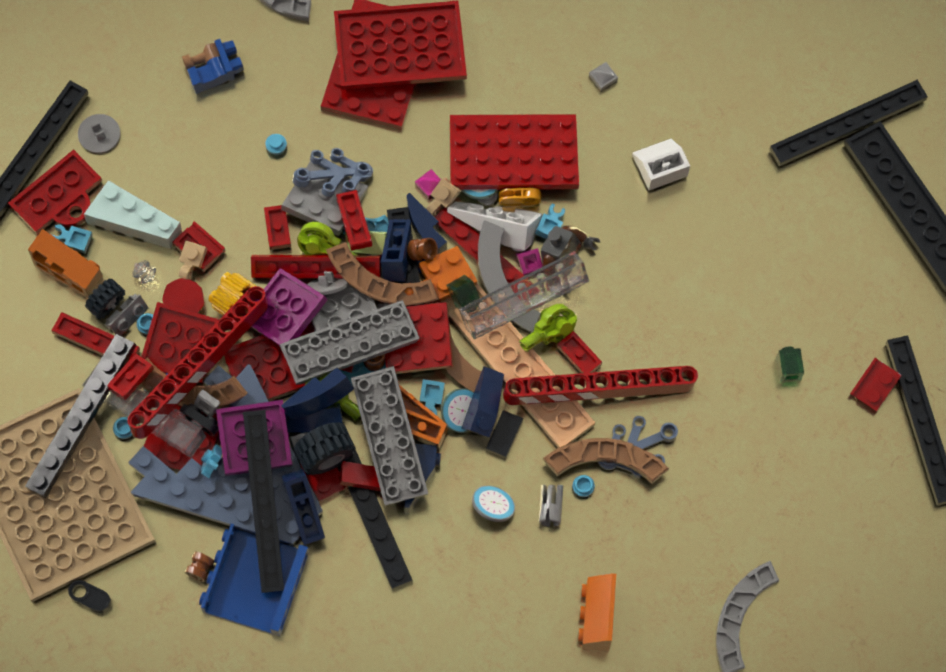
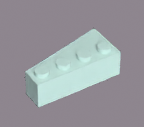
M107 181L84 213L88 225H97L105 230L117 231L132 238L137 237L145 242L168 249L172 248V242L182 233L179 221L110 181Z

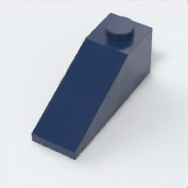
M410 219L389 220L381 258L383 279L390 282H405L409 260L407 246L410 242L411 232Z
M483 366L461 429L490 438L498 414L504 378L503 373Z
M415 444L427 486L435 474L436 466H440L441 453H437V445ZM420 497L405 500V514L411 512Z
M303 469L281 476L303 544L306 545L324 539L323 528L307 476Z

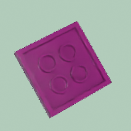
M280 268L264 288L268 308L251 328L280 346L284 342L298 338L328 299Z
M283 400L216 409L225 476L249 473L243 412L266 411L271 468L277 469L292 466L285 412L281 407Z

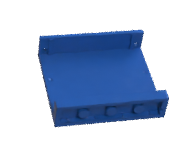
M231 523L229 530L225 529L222 542L224 544L222 550H218L215 555L214 563H217L215 569L209 572L207 578L208 589L206 592H202L199 600L202 612L280 637L309 555V549L307 546L300 544L296 548L279 543L284 590L261 593L256 535L237 530L235 525Z

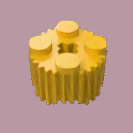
M227 272L221 277L218 289L212 291L209 295L208 301L212 303L211 306L215 311L224 316L248 289L256 285L239 273L230 274Z

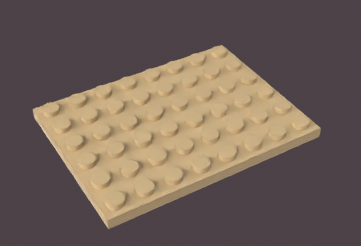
M80 388L0 425V537L31 602L156 542L95 418H93L47 498L25 487L81 393Z

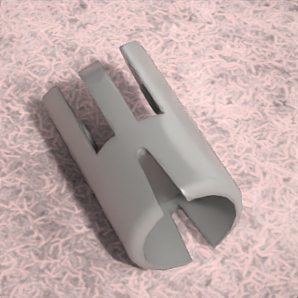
M541 485L540 524L550 526L551 521L554 522V526L561 524L563 485L557 486V492L555 485H549L548 490L546 485Z

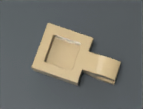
M446 177L442 178L430 194L435 199L426 209L432 215H437L442 206L446 208L451 206L461 190L451 184Z
M186 241L179 261L184 263V265L181 267L178 276L191 280L194 268L201 269L208 248Z

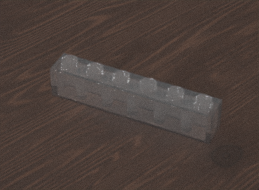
M573 251L460 308L459 311L466 330L475 340L589 282L584 262Z
M92 371L91 374L88 376V378L85 380V382L82 384L83 387L86 385V383H87V381L89 380L90 376L92 375L93 371ZM142 387L139 390L136 388L124 401L110 391L103 403L128 418L130 413L149 395V392ZM175 409L151 433L191 458L207 436L202 431L203 426L195 420L189 422L185 419L186 416L182 412Z

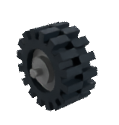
M109 278L92 291L93 294L89 295V299L85 302V307L96 318L103 319L120 304V301L124 298L125 290L116 281Z

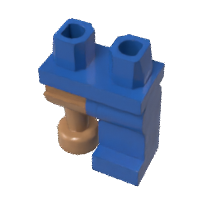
M221 39L214 40L215 43L205 45L203 52L193 57L189 54L182 56L196 94L223 84L228 80H235L234 74L244 70L240 57L230 61L228 59V56L237 53L233 40L222 43ZM206 62L205 66L199 68H195L194 66Z

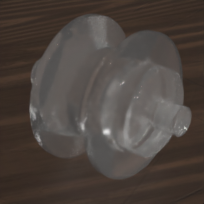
M144 260L134 264L135 267L132 275L134 278H139L141 284L154 280L156 268L150 266L149 261Z

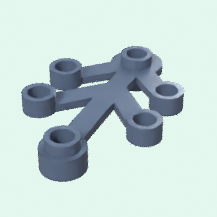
M339 148L332 149L330 159L348 168H342L323 158L324 155L320 150H313L310 155V161L328 170L308 171L305 168H299L294 172L292 182L295 186L303 188L308 186L310 180L332 178L330 182H325L322 187V194L331 197L344 177L352 176L350 180L344 181L342 186L343 193L354 191L360 181L364 182L371 178L373 168L366 162L356 163L343 156L344 152Z
M636 416L633 419V428L627 442L641 449L650 447L663 440L665 442H672L677 437L678 428L673 423H665L662 425L660 432L637 441L641 430L645 427L646 420L642 416ZM640 420L643 425L637 426L635 421ZM621 424L615 425L612 431V439L620 440L624 438L626 428ZM621 429L623 434L618 435L615 433V430ZM670 431L672 436L667 437L664 432ZM656 454L655 456L665 464V458L660 454ZM598 461L599 465L605 470H613L618 467L631 472L636 478L642 477L641 474L624 465Z

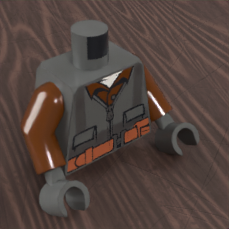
M572 225L562 226L561 228L558 226L553 227L541 248L542 269L553 282L559 283L558 289L561 293H571L568 287H575L573 280H564L563 277L581 248V243L583 242L584 247L590 250H597L592 246L593 241L600 243L599 238L587 237L586 233Z

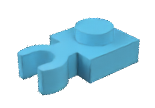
M553 203L548 209V215L543 214L535 232L536 235L547 239L553 227L558 226L561 228L563 224L560 220L564 216L565 209L562 208L560 213H556L553 210L555 206Z
M55 225L56 231L62 233L59 236H52L61 242H65L64 244L72 250L86 253L93 235L91 231L71 226L70 230L67 231L62 225Z
M423 379L420 402H425V406L437 415L435 404L442 405L445 383Z
M217 444L212 450L207 449L201 458L203 461L201 474L207 478H210L213 470L217 469V463L222 456V448Z

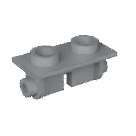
M130 295L120 306L123 311L119 312L116 310L106 319L107 322L104 325L109 330L112 329L115 335L121 336L149 307L141 295Z

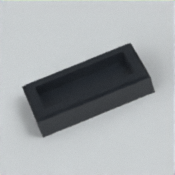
M503 410L488 442L486 451L506 459L521 427L523 418Z

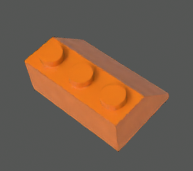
M611 573L588 577L586 584H582L581 597L585 598V606L580 607V620H584L583 628H579L578 642H582V649L609 651L613 633L616 574Z

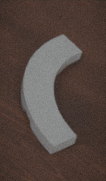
M259 0L268 8L281 15L309 22L311 0Z
M484 220L478 240V266L484 287L491 300L511 322L531 333L541 312L525 304L509 286L500 262V243L504 228Z
M771 561L750 571L733 588L722 608L716 631V650L721 672H738L745 669L740 651V628L747 609L756 597L769 587L779 583V578Z

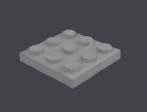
M311 161L305 168L308 171L328 170L318 164H313ZM348 176L344 177L331 197L322 194V187L325 182H330L332 178L310 180L308 186L303 188L294 185L283 202L281 210L307 222H321L331 228L335 235L339 236L344 229V225L337 204L336 194L343 193L342 186L344 181L351 178ZM361 182L355 187L360 202L368 190V185Z
M349 284L348 287L339 292L324 295L328 300L311 323L314 331H318L374 311L377 307L373 299L360 293Z

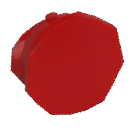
M179 278L166 285L162 301L163 304L199 313L204 306V294L202 287L196 282Z

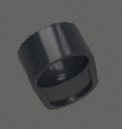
M76 580L69 586L68 594L75 603L99 614L105 613L110 609L111 599L104 590L82 580ZM83 586L86 588V593L83 597L78 598L74 596L73 592L76 587Z

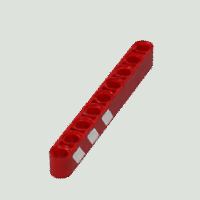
M254 286L248 289L130 413L127 421L135 438L143 439L149 436L268 308L263 288Z
M675 366L513 378L507 381L505 385L503 399L509 405H525L685 393L693 389L698 379V372L692 366ZM682 377H688L691 381H685ZM661 378L667 379L669 383H664ZM639 380H645L648 384L644 385ZM622 381L627 386H621L618 384V382ZM596 383H602L605 388L598 387ZM574 385H581L584 389H577ZM553 386L560 387L562 391L554 390ZM531 388H537L540 390V392L535 393L531 390ZM514 389L519 394H512L509 390Z

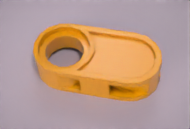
M512 188L499 191V204L502 206H533L541 203V191L536 188Z

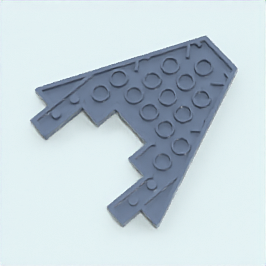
M248 364L236 377L248 394L238 401L229 404L231 407L269 402L252 367ZM218 365L204 380V384L206 386L218 384L230 379L232 376ZM144 446L128 462L132 468L144 477L131 491L133 496L228 526L232 523L235 525V528L255 534L249 473L225 476L223 457L217 463L218 467L216 470H213L210 478L201 474L202 466L193 458L176 474ZM290 446L292 466L272 469L279 541L294 545L301 536L281 476L301 470L302 468ZM310 486L315 506L320 516L323 510Z

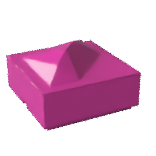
M430 169L415 181V185L430 199L432 197L430 194L441 179Z
M538 248L517 254L523 275L542 270L543 264Z

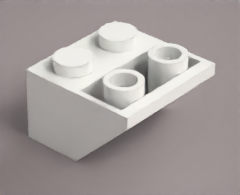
M672 139L632 153L648 190L688 176L690 164L683 149Z

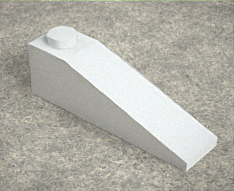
M454 202L447 208L448 213L481 231L484 220L504 228L501 244L511 247L514 251H525L533 244L536 229L542 218L541 213L515 208V212L503 211L502 207L499 206L484 209V206L481 204Z

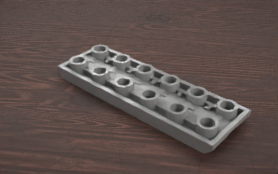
M402 300L280 344V347L296 385L311 381L314 377L326 376L336 368L342 370L411 345L420 338Z
M394 366L351 378L385 506L427 495V486Z

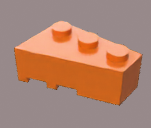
M44 229L41 230L28 248L34 266L89 297L103 277L100 266L92 260L88 261L77 251L72 250Z
M399 385L413 439L427 445H437V449H440L448 431L447 424Z

